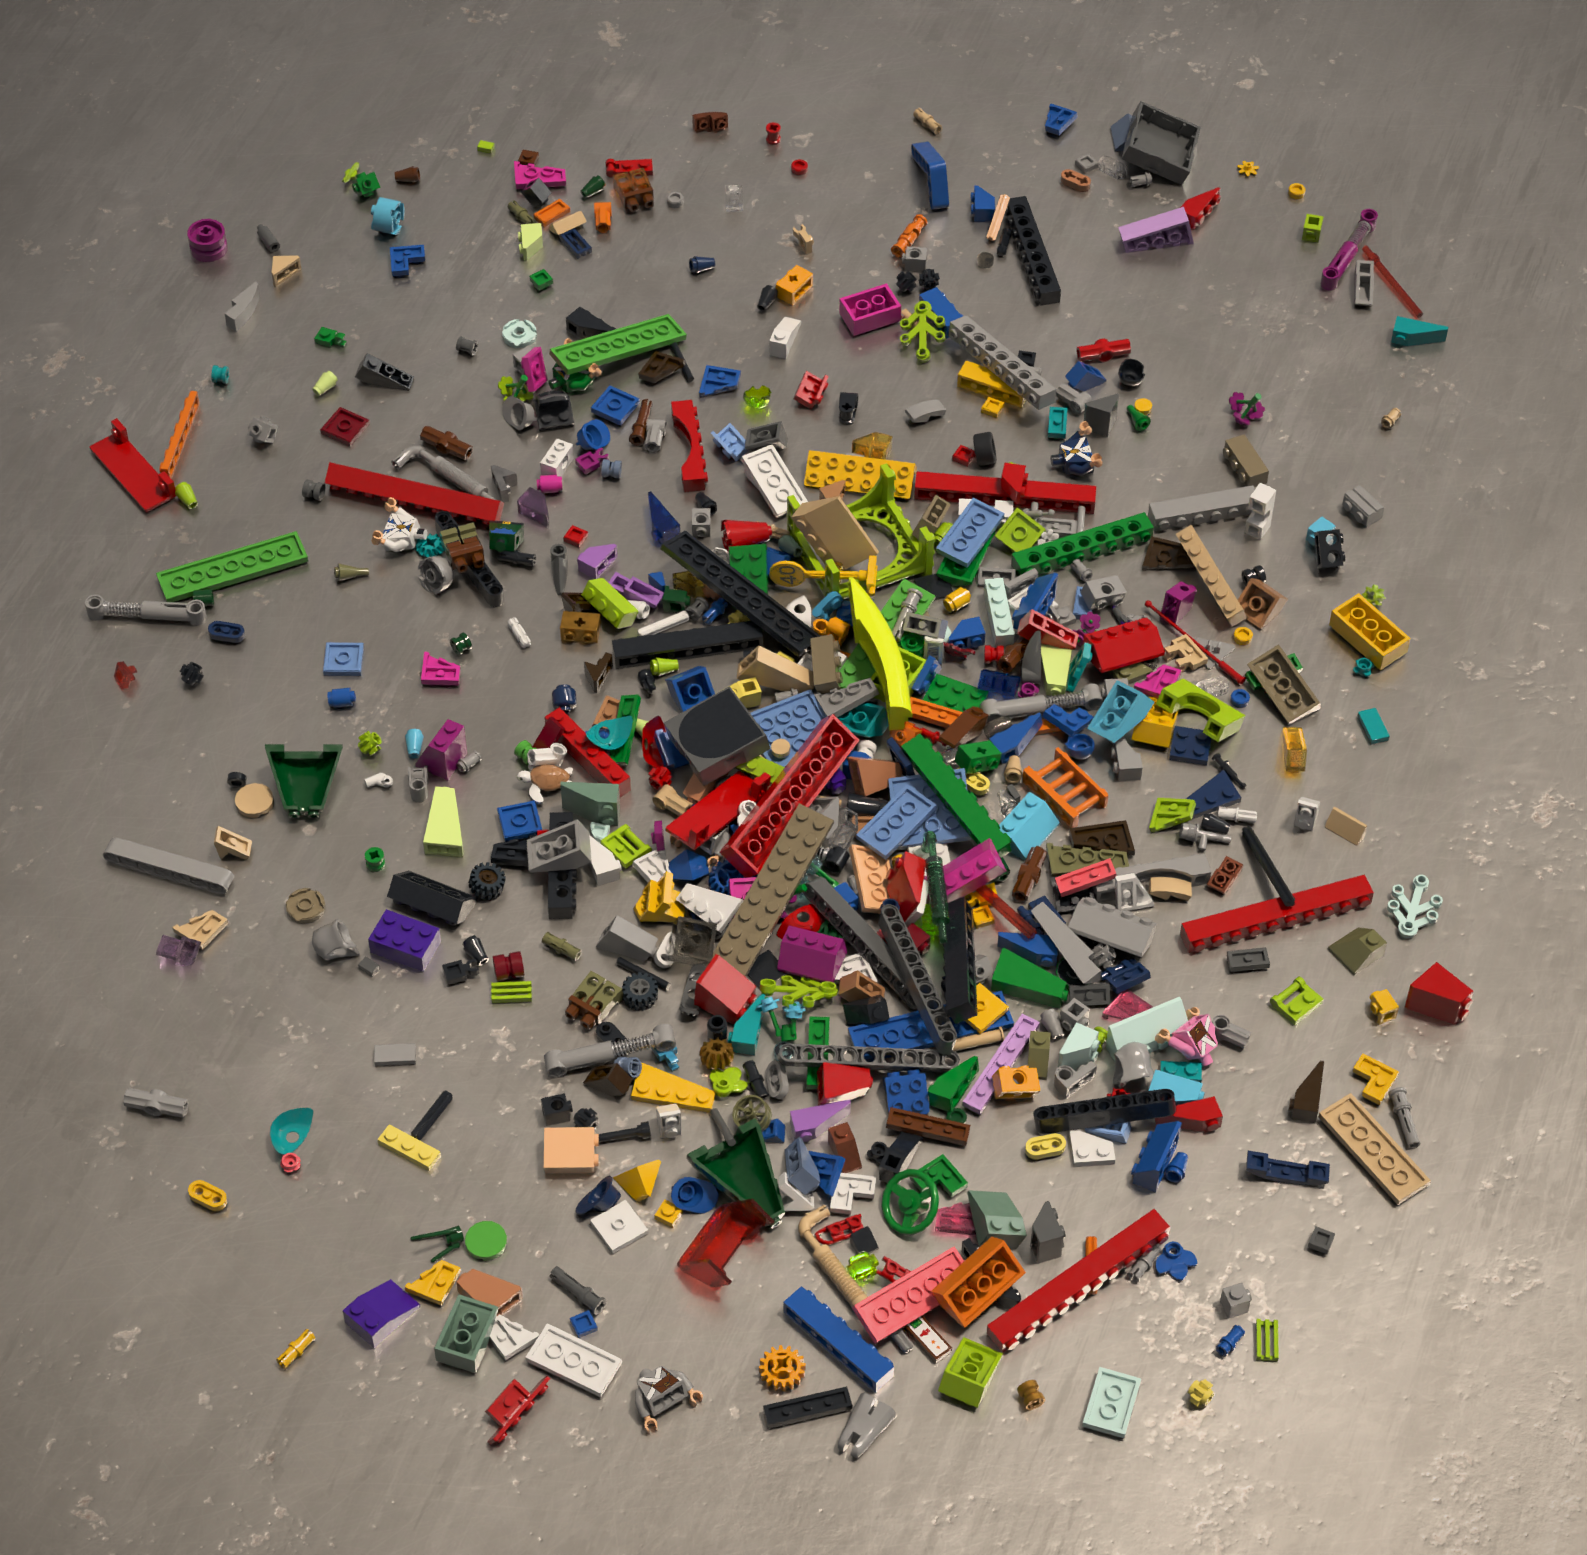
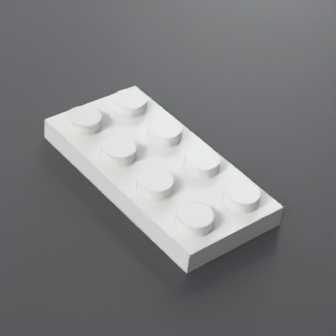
M773 444L742 456L741 462L776 518L787 514L788 496L794 495L800 505L808 502Z
M548 1323L526 1356L527 1362L599 1397L603 1395L622 1364V1359Z

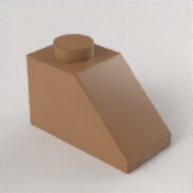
M858 970L840 978L839 996L849 1002L877 995L884 997L885 988Z

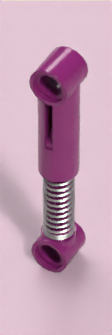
M1365 209L1361 212L1357 227L1349 239L1342 244L1328 267L1323 269L1320 284L1324 290L1332 291L1337 288L1338 281L1356 256L1359 246L1367 234L1375 230L1378 213L1375 210Z

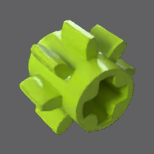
M1374 584L1372 588L1366 586V591L1362 596L1374 607L1375 605L1382 606L1381 602L1386 599L1383 594L1384 589H1378V585Z
M367 731L358 737L360 740L358 747L362 753H369L371 756L381 749L379 745L382 741L377 733Z

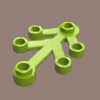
M920 301L914 307L915 312L908 319L905 318L900 321L901 329L907 331L911 328V324L919 318V323L908 334H902L900 341L902 345L907 346L919 333V349L916 352V357L920 363H926L931 358L930 351L927 349V332L938 343H942L946 339L943 331H937L927 323V317L934 321L938 328L944 327L946 322L943 316H937L931 311L932 307L929 302Z
M789 975L781 977L782 986L776 985V982L772 979L760 981V991L765 996H771L774 992L791 993L782 997V1005L789 1007V1004H793L794 1000L803 997L802 1006L811 1008L814 1006V1001L820 998L831 999L838 994L836 984L829 981L819 983L813 979L802 977L801 982Z

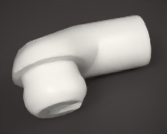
M378 773L364 779L367 788L374 785L388 788L393 784V779L386 774Z

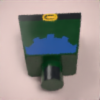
M489 521V549L499 552L515 551L524 541V523Z

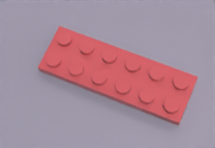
M954 1246L852 1307L853 1311L875 1344L940 1306L931 1290L962 1264L964 1260Z

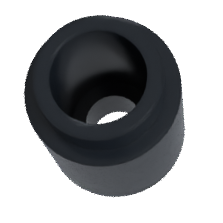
M714 1015L708 1020V1039L717 1040L719 1038L721 1041L727 1039V1021L721 1015Z

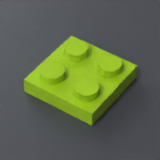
M1017 507L995 534V537L1014 552L1033 547L1046 529Z

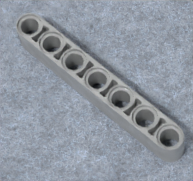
M116 837L110 840L103 853V857L111 863L218 894H225L234 879V874L228 869Z

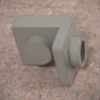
M1052 605L1048 606L1046 617L1065 627L1076 623V618L1068 606L1057 610Z

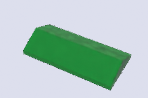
M995 531L968 568L944 557L937 571V576L953 586L972 585L995 535Z

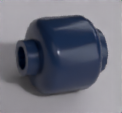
M567 684L558 685L552 691L553 708L556 710L560 707L566 714L570 713L577 706L575 689Z

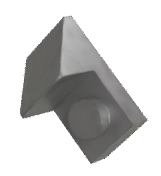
M491 465L492 479L500 500L504 503L509 502L508 494L511 493L510 487L517 485V474L502 467Z

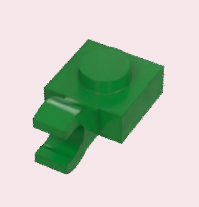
M321 327L314 338L316 344L331 347L333 344L344 347L347 343L346 340H343L346 336L344 333H338L336 330Z

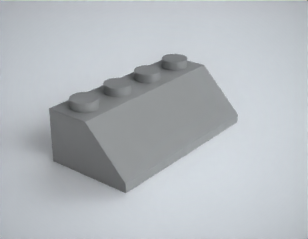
M1083 897L1078 902L1068 927L1078 935L1142 957L1152 943L1157 923L1152 922L1150 918H1140L1130 911H1121L1115 909L1113 905L1101 904L1093 898Z

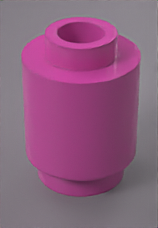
M540 476V479H537V490H541V494L563 491L562 476Z

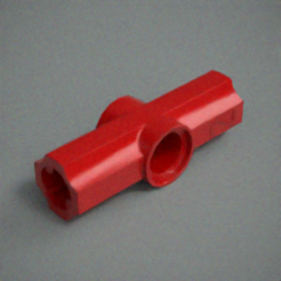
M1105 338L1099 339L1092 345L1077 347V359L1080 362L1093 359L1107 362L1113 356L1130 354L1129 339L1109 342Z

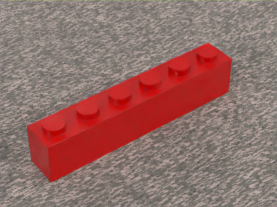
M560 707L544 717L545 724L549 717H554L565 728L557 743L565 746L567 753L598 783L619 784L620 798L631 791L630 776L605 751L591 742L586 733Z

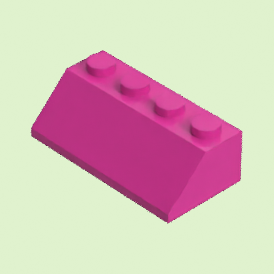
M990 838L924 877V880L930 882L927 897L932 906L941 911L944 904L965 897L1006 872Z

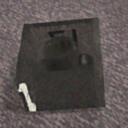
M678 916L672 927L668 961L692 966L695 964H703L705 966L709 964L713 958L717 924Z

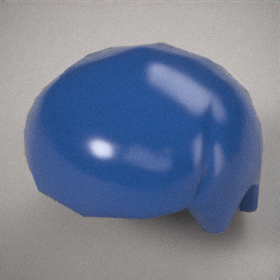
M1076 734L1073 737H1068L1065 747L1070 757L1084 760L1093 753L1095 743L1086 734Z

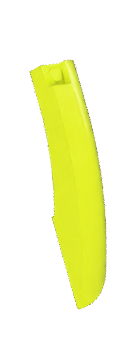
M849 577L848 592L855 643H859L868 656L881 683L886 702L889 730H902L905 728V722L908 721V717L913 716L907 675L901 652L888 623L874 601L853 577Z

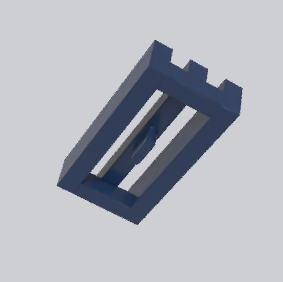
M575 228L559 235L560 240L577 259L580 258V255L585 256L586 252L592 253V247Z

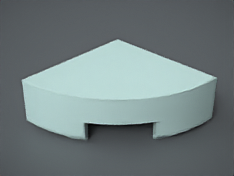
M591 822V834L596 841L601 843V840L608 836L610 825Z

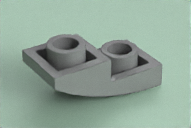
M936 399L910 406L905 410V413L912 422H928L930 416L945 415L946 408Z

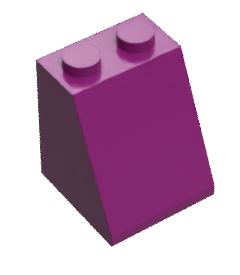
M447 719L417 760L415 767L424 768V766H427L429 773L448 781L457 769L456 763H458V760L460 758L464 759L467 755L465 727Z

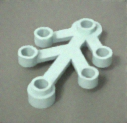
M1418 875L1414 878L1412 887L1415 891L1411 903L1403 894V886L1394 885L1391 894L1397 900H1390L1387 910L1399 922L1398 931L1404 938H1412L1417 934L1418 928L1427 924H1434L1438 920V913L1431 909L1441 907L1443 901L1441 896L1433 895L1430 901L1419 905L1422 892H1425L1429 885V880L1425 875ZM1400 904L1408 913L1407 919L1399 910ZM1428 911L1426 917L1414 921L1417 915Z

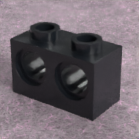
M1340 529L1314 532L1318 569L1344 566L1345 552L1342 551L1341 546L1344 539ZM1327 535L1333 537L1332 545L1326 542ZM1329 553L1335 556L1334 563L1328 560Z

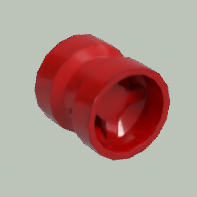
M985 645L984 664H990L994 661L998 663L999 659L1004 655V646L998 645L994 648L991 645Z

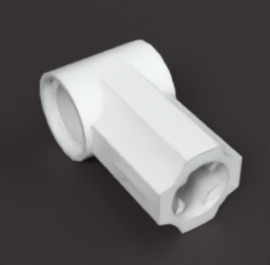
M553 743L550 748L529 750L527 753L528 763L530 766L550 764L560 767L567 749L562 744Z

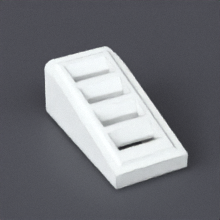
M925 636L924 659L927 660L930 655L936 658L939 664L942 665L944 639Z

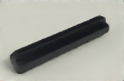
M446 1090L442 1092L411 1132L412 1137L418 1140L423 1138L453 1099L450 1092Z

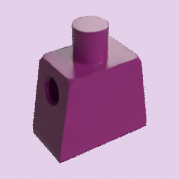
M1179 582L1167 590L1161 613L1177 625L1191 610L1195 594L1197 593L1196 587Z

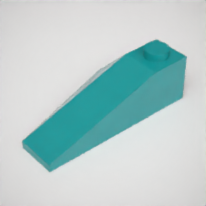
M865 702L837 717L854 735L863 737L881 736L889 726L885 707Z

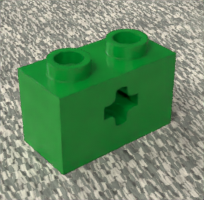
M988 740L959 745L954 761L960 768H965L966 774L997 769L1002 753Z

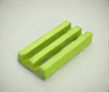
M531 981L491 983L492 1003L532 1002Z
M1256 1319V1360L1278 1361V1320H1273L1272 1322L1269 1319H1265V1321ZM1261 1327H1265V1355H1261ZM1270 1327H1273V1356H1270Z

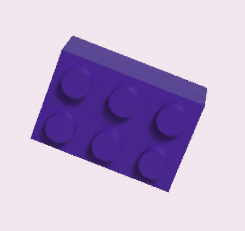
M386 909L368 939L370 953L424 972L441 943L440 928Z

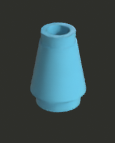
M410 729L405 735L409 758L420 757L424 736L419 729Z

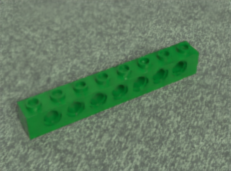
M1143 512L1012 553L1011 566L1013 569H1016L1015 573L1017 576L1034 568L1038 571V575L1074 564L1073 561L1076 559L1083 562L1115 552L1116 550L1147 542L1153 536L1154 526L1146 513Z

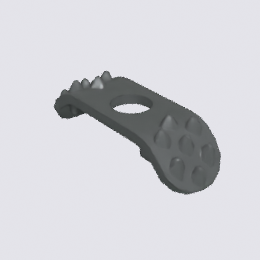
M695 964L689 972L679 1010L682 1013L686 1012L687 1015L692 1014V1016L699 1014L700 1008L694 1005V999L688 996V992L695 990L697 980L706 969V966L703 964Z

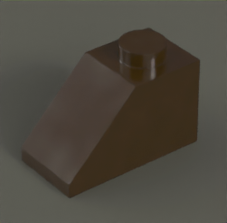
M618 1063L593 1067L583 1083L612 1097L625 1094L629 1090V1085L633 1079Z

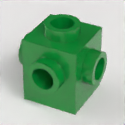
M365 172L355 175L357 179L352 180L353 191L358 196L364 195V197H368L374 194L373 190L381 188L375 172L367 175Z

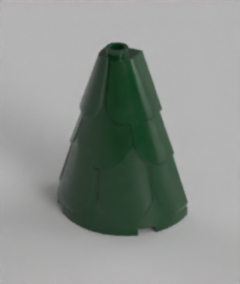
M756 1118L737 1128L733 1136L736 1141L734 1146H729L725 1140L710 1149L703 1145L687 1154L686 1158L695 1170L712 1182L717 1189L735 1201L739 1208L763 1226L774 1228L782 1222L781 1218L785 1210L778 1181L774 1178L770 1156L767 1153L761 1127Z

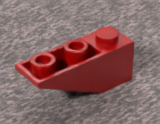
M1217 187L1190 198L1183 203L1181 207L1185 209L1191 229L1195 230L1198 225H1201L1206 215H1209L1213 207L1219 204L1221 188Z

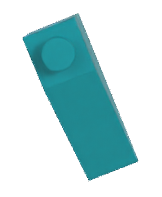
M1397 316L1391 343L1414 346L1445 342L1449 327Z
M761 994L734 1024L733 1032H729L728 1043L732 1044L734 1053L755 1056L764 1015L762 1009H757V1006L762 1005L761 1000L765 999V994Z

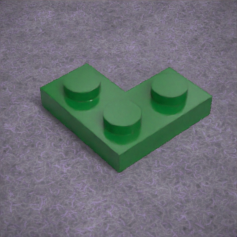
M944 1154L918 1169L929 1175L935 1185L939 1183L951 1198L968 1187V1182ZM910 1177V1180L920 1192L928 1189L925 1182L918 1178Z

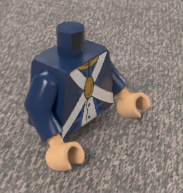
M1087 421L1081 422L1079 425L1080 431H1077L1068 440L1059 445V454L1050 456L1051 465H1062L1065 474L1083 476L1094 473V466H1102V457L1099 453L1092 455L1086 436H1083L1084 434L1089 435L1092 432V428Z

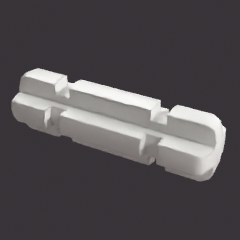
M517 618L509 619L508 626L520 642L522 648L529 647L531 640L526 636L527 634L522 626L518 624Z

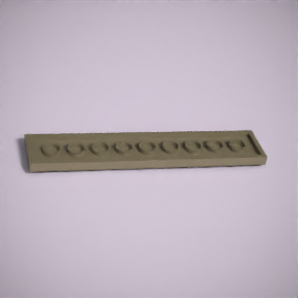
M802 804L797 806L706 967L715 954H718L745 977L748 975L832 828L834 820Z

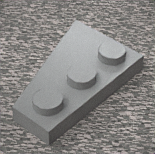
M871 678L851 683L847 688L840 690L834 688L830 689V693L823 695L817 693L814 695L827 717L831 714L839 717L880 693Z

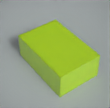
M480 140L477 151L492 154L495 144Z

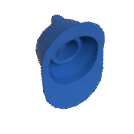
M597 419L585 423L577 433L578 442L576 446L580 445L586 451L597 450L606 446L610 441L608 427Z
M684 1177L671 1187L672 1202L682 1210L706 1213L713 1209L718 1201L716 1187L705 1180Z

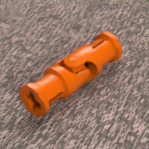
M917 214L913 218V222L908 224L904 232L899 236L898 242L891 247L893 255L902 258L907 246H912L921 234L922 228L928 224L927 219L923 215Z

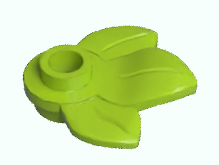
M729 1067L724 1071L720 1069L716 1071L713 1069L711 1071L710 1081L713 1083V1090L717 1096L728 1097L731 1092H742L748 1087L747 1082L740 1080L742 1072L739 1068Z

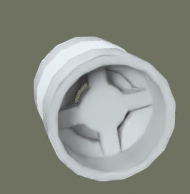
M861 740L857 746L858 752H864L874 759L873 755L877 749L876 744L870 740Z

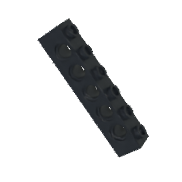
M550 812L549 831L575 821L573 820V812ZM577 868L549 871V919H573V911H576V899H573V895H577V885L573 883V879H577Z

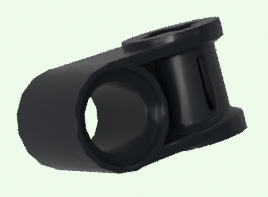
M840 392L839 421L844 425H850L855 421L856 409L858 408V393Z

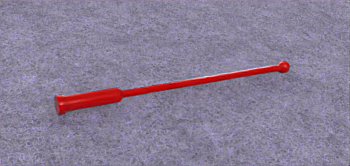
M1147 600L1145 602V607L1151 608L1182 635L1187 634L1155 608L1151 601ZM1189 636L1199 649L1218 663V667L1237 681L1239 685L1245 682L1246 678L1244 676H1241L1224 661H1220Z

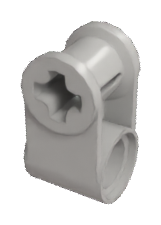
M427 766L414 769L408 767L411 799L415 802H423L428 798Z

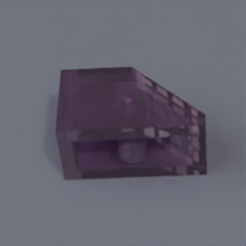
M529 487L517 500L518 513L548 528L549 513L545 494Z

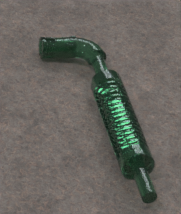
M926 831L923 834L921 851L929 853V857L925 860L932 923L938 926L940 943H946V925L950 922L943 861L941 857L937 856L936 834L933 831Z

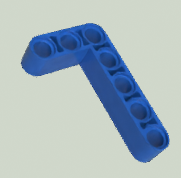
M928 141L911 144L913 159L927 174L931 209L948 208L949 193L947 169L944 159Z

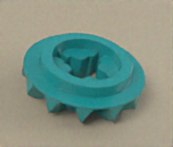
M429 533L426 540L417 539V552L424 557L439 556L444 551L438 534L432 535Z

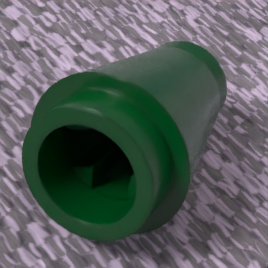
M599 175L593 176L580 192L583 197L588 198L604 190L606 184Z

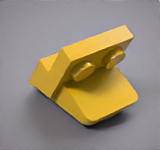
M666 871L658 882L650 880L643 889L641 897L633 908L641 922H681L684 919L685 906L676 900L680 892L673 890V873Z

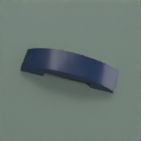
M1248 1150L1246 1170L1259 1177L1281 1183L1323 1185L1329 1183L1330 1164L1309 1161L1307 1165L1270 1159L1267 1153Z

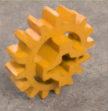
M779 1345V1350L771 1347V1353L765 1351L764 1358H760L761 1366H759V1373H761V1380H766L767 1387L774 1385L775 1391L778 1387H781L782 1391L785 1392L787 1386L793 1390L794 1383L800 1385V1378L805 1377L806 1364L803 1363L804 1357L798 1356V1350L791 1352V1346H788L786 1350L783 1349L782 1345ZM794 1363H795L796 1368H797V1369H796V1372L794 1371V1367H793V1364H794ZM769 1365L771 1366V1373L768 1370Z

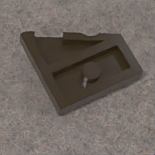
M655 351L638 373L639 379L655 383L684 367L685 360Z

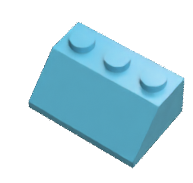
M1029 792L999 826L1000 831L1003 834L1006 833L1012 841L1010 843L1011 853L1026 861L1031 847H1040L1060 825V822L1044 800Z

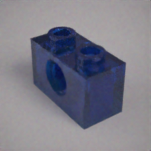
M983 669L981 670L977 689L1015 697L1018 693L1021 677Z

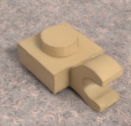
M802 224L800 231L794 227L793 235L799 240L800 247L805 254L812 253L814 241L812 236L806 232V227Z

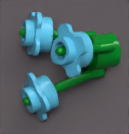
M765 997L764 1000H761L762 1005L757 1006V1009L761 1008L763 1013L769 1012L775 1027L776 1037H781V1042L797 1040L796 1018H802L805 1007L798 1001L789 1004V1007H782L786 1017L791 1018V1024H784L782 1029H780L773 1011L778 1008L776 1002L780 1001V999L773 1000L772 997Z

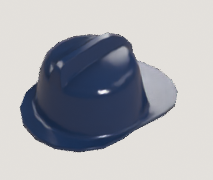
M610 1175L603 1178L578 1203L576 1207L577 1214H584L590 1209L597 1212H605L616 1204L621 1194L612 1185L613 1179Z

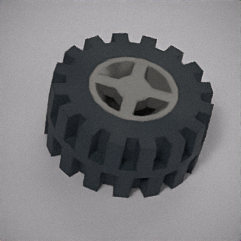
M638 972V975L633 973L631 974L632 977H626V981H623L622 986L623 1000L626 1006L629 1004V1008L635 1007L637 1011H639V1008L642 1011L645 1010V1007L651 1008V1004L654 1005L658 999V985L654 977H648L647 973L642 975V972Z

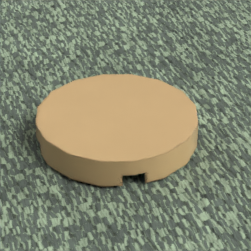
M253 783L242 787L236 793L235 803L240 814L250 818H257L259 815L267 814L273 808L274 798L269 787Z

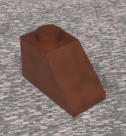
M848 1122L828 1128V1142L833 1154L845 1158L841 1172L848 1173L861 1169L862 1164L857 1144Z

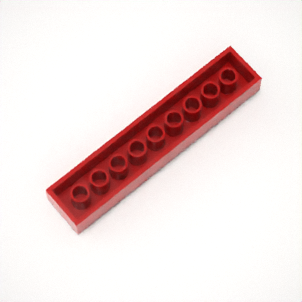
M834 714L822 719L719 853L745 878L757 875L797 806L802 804L809 808L859 742V739Z

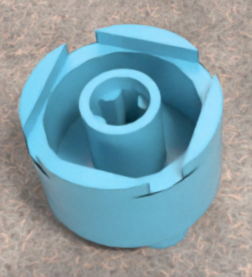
M379 197L377 204L371 208V215H373L371 229L397 235L402 227L399 225L400 220H404V204L398 200Z

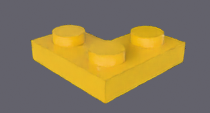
M1365 1054L1361 1055L1353 1068V1073L1369 1080L1362 1092V1097L1378 1105L1381 1104L1399 1074V1071Z

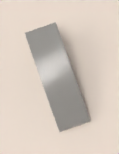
M1356 261L1355 305H1373L1374 261Z
M255 281L232 300V308L224 313L226 326L236 332L244 326L256 309L260 297L258 282Z

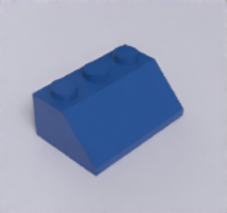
M1058 573L1038 577L1033 584L1029 585L1027 596L1022 597L1019 605L1020 608L1013 613L1014 629L1018 630L1020 619L1031 609L1044 616L1047 614L1048 606H1051L1056 598Z
M1175 1121L1157 1124L1154 1132H1149L1146 1140L1148 1145L1146 1148L1142 1147L1139 1154L1140 1162L1139 1164L1135 1163L1131 1171V1175H1134L1133 1184L1156 1193L1165 1174V1168L1170 1163L1178 1146L1182 1122Z

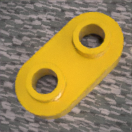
M196 1180L188 1187L190 1199L212 1211H220L227 1205L226 1193L205 1181Z

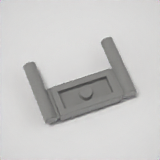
M1037 502L1031 503V511L1038 510ZM1078 507L1077 521L1044 517L1032 519L1046 530L1052 529L1053 533H1057L1059 537L1063 538L1084 530L1085 507Z

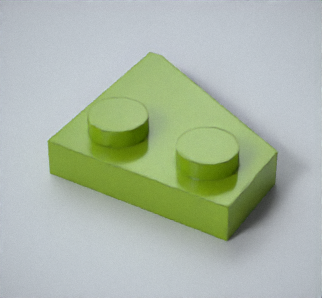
M1157 798L1149 826L1150 832L1154 833L1192 820L1196 806L1195 800Z

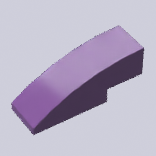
M615 572L608 582L626 600L644 601L652 608H656L664 596V592L634 576L628 579Z

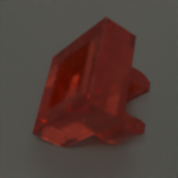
M124 661L117 662L114 677L122 689L128 688L130 681L136 679L133 673H137V670L134 666L127 667Z

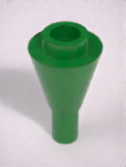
M1132 405L1127 406V411L1131 414L1136 430L1142 431L1147 429L1151 423L1150 417L1137 411Z

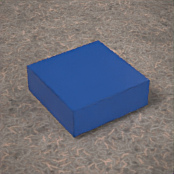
M589 1310L570 1318V1323L578 1338L598 1331V1327Z

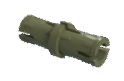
M513 200V203L511 201L508 204V209L515 214V218L524 224L536 223V220L528 214V211L522 208L515 200Z
M546 932L542 938L543 944L555 949L556 953H562L574 961L578 960L582 953L581 949L569 944L566 939H560L550 932Z

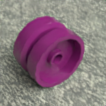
M201 219L190 225L187 230L190 253L193 258L202 262H214L225 256L227 240L222 223L213 219Z

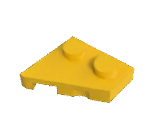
M441 1260L433 1265L430 1270L420 1274L419 1279L411 1284L407 1283L405 1291L442 1306L457 1280L461 1268Z

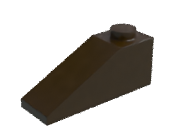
M1319 1061L1296 1090L1294 1099L1290 1098L1288 1111H1292L1291 1119L1316 1123L1324 1061Z

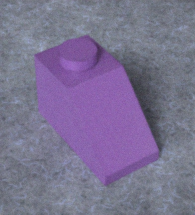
M609 544L588 547L577 558L578 571L593 579H598L618 557L617 545Z

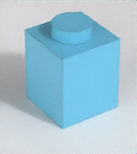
M1321 516L1308 527L1306 540L1315 546L1314 532L1335 530L1336 525ZM1327 535L1326 542L1328 543L1333 537Z

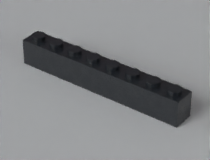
M750 620L612 640V653L615 668L621 669L650 665V661L655 658L685 660L754 650L758 646L763 647V635L761 628Z
M965 897L944 904L943 914H941L944 922L942 927L944 939L942 943L945 951L943 953L945 966H943L945 973L944 985L946 987V992L944 993L946 1006L944 1008L947 1016L951 1017L955 1024L978 1015L973 909Z

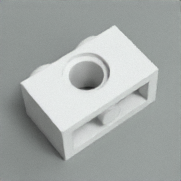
M556 439L540 462L541 476H562L574 459L573 444Z

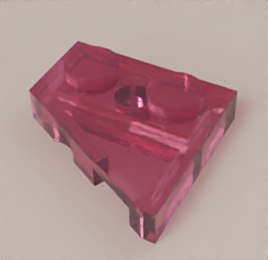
M960 1202L952 1207L938 1209L935 1232L976 1235L970 1204L963 1205Z

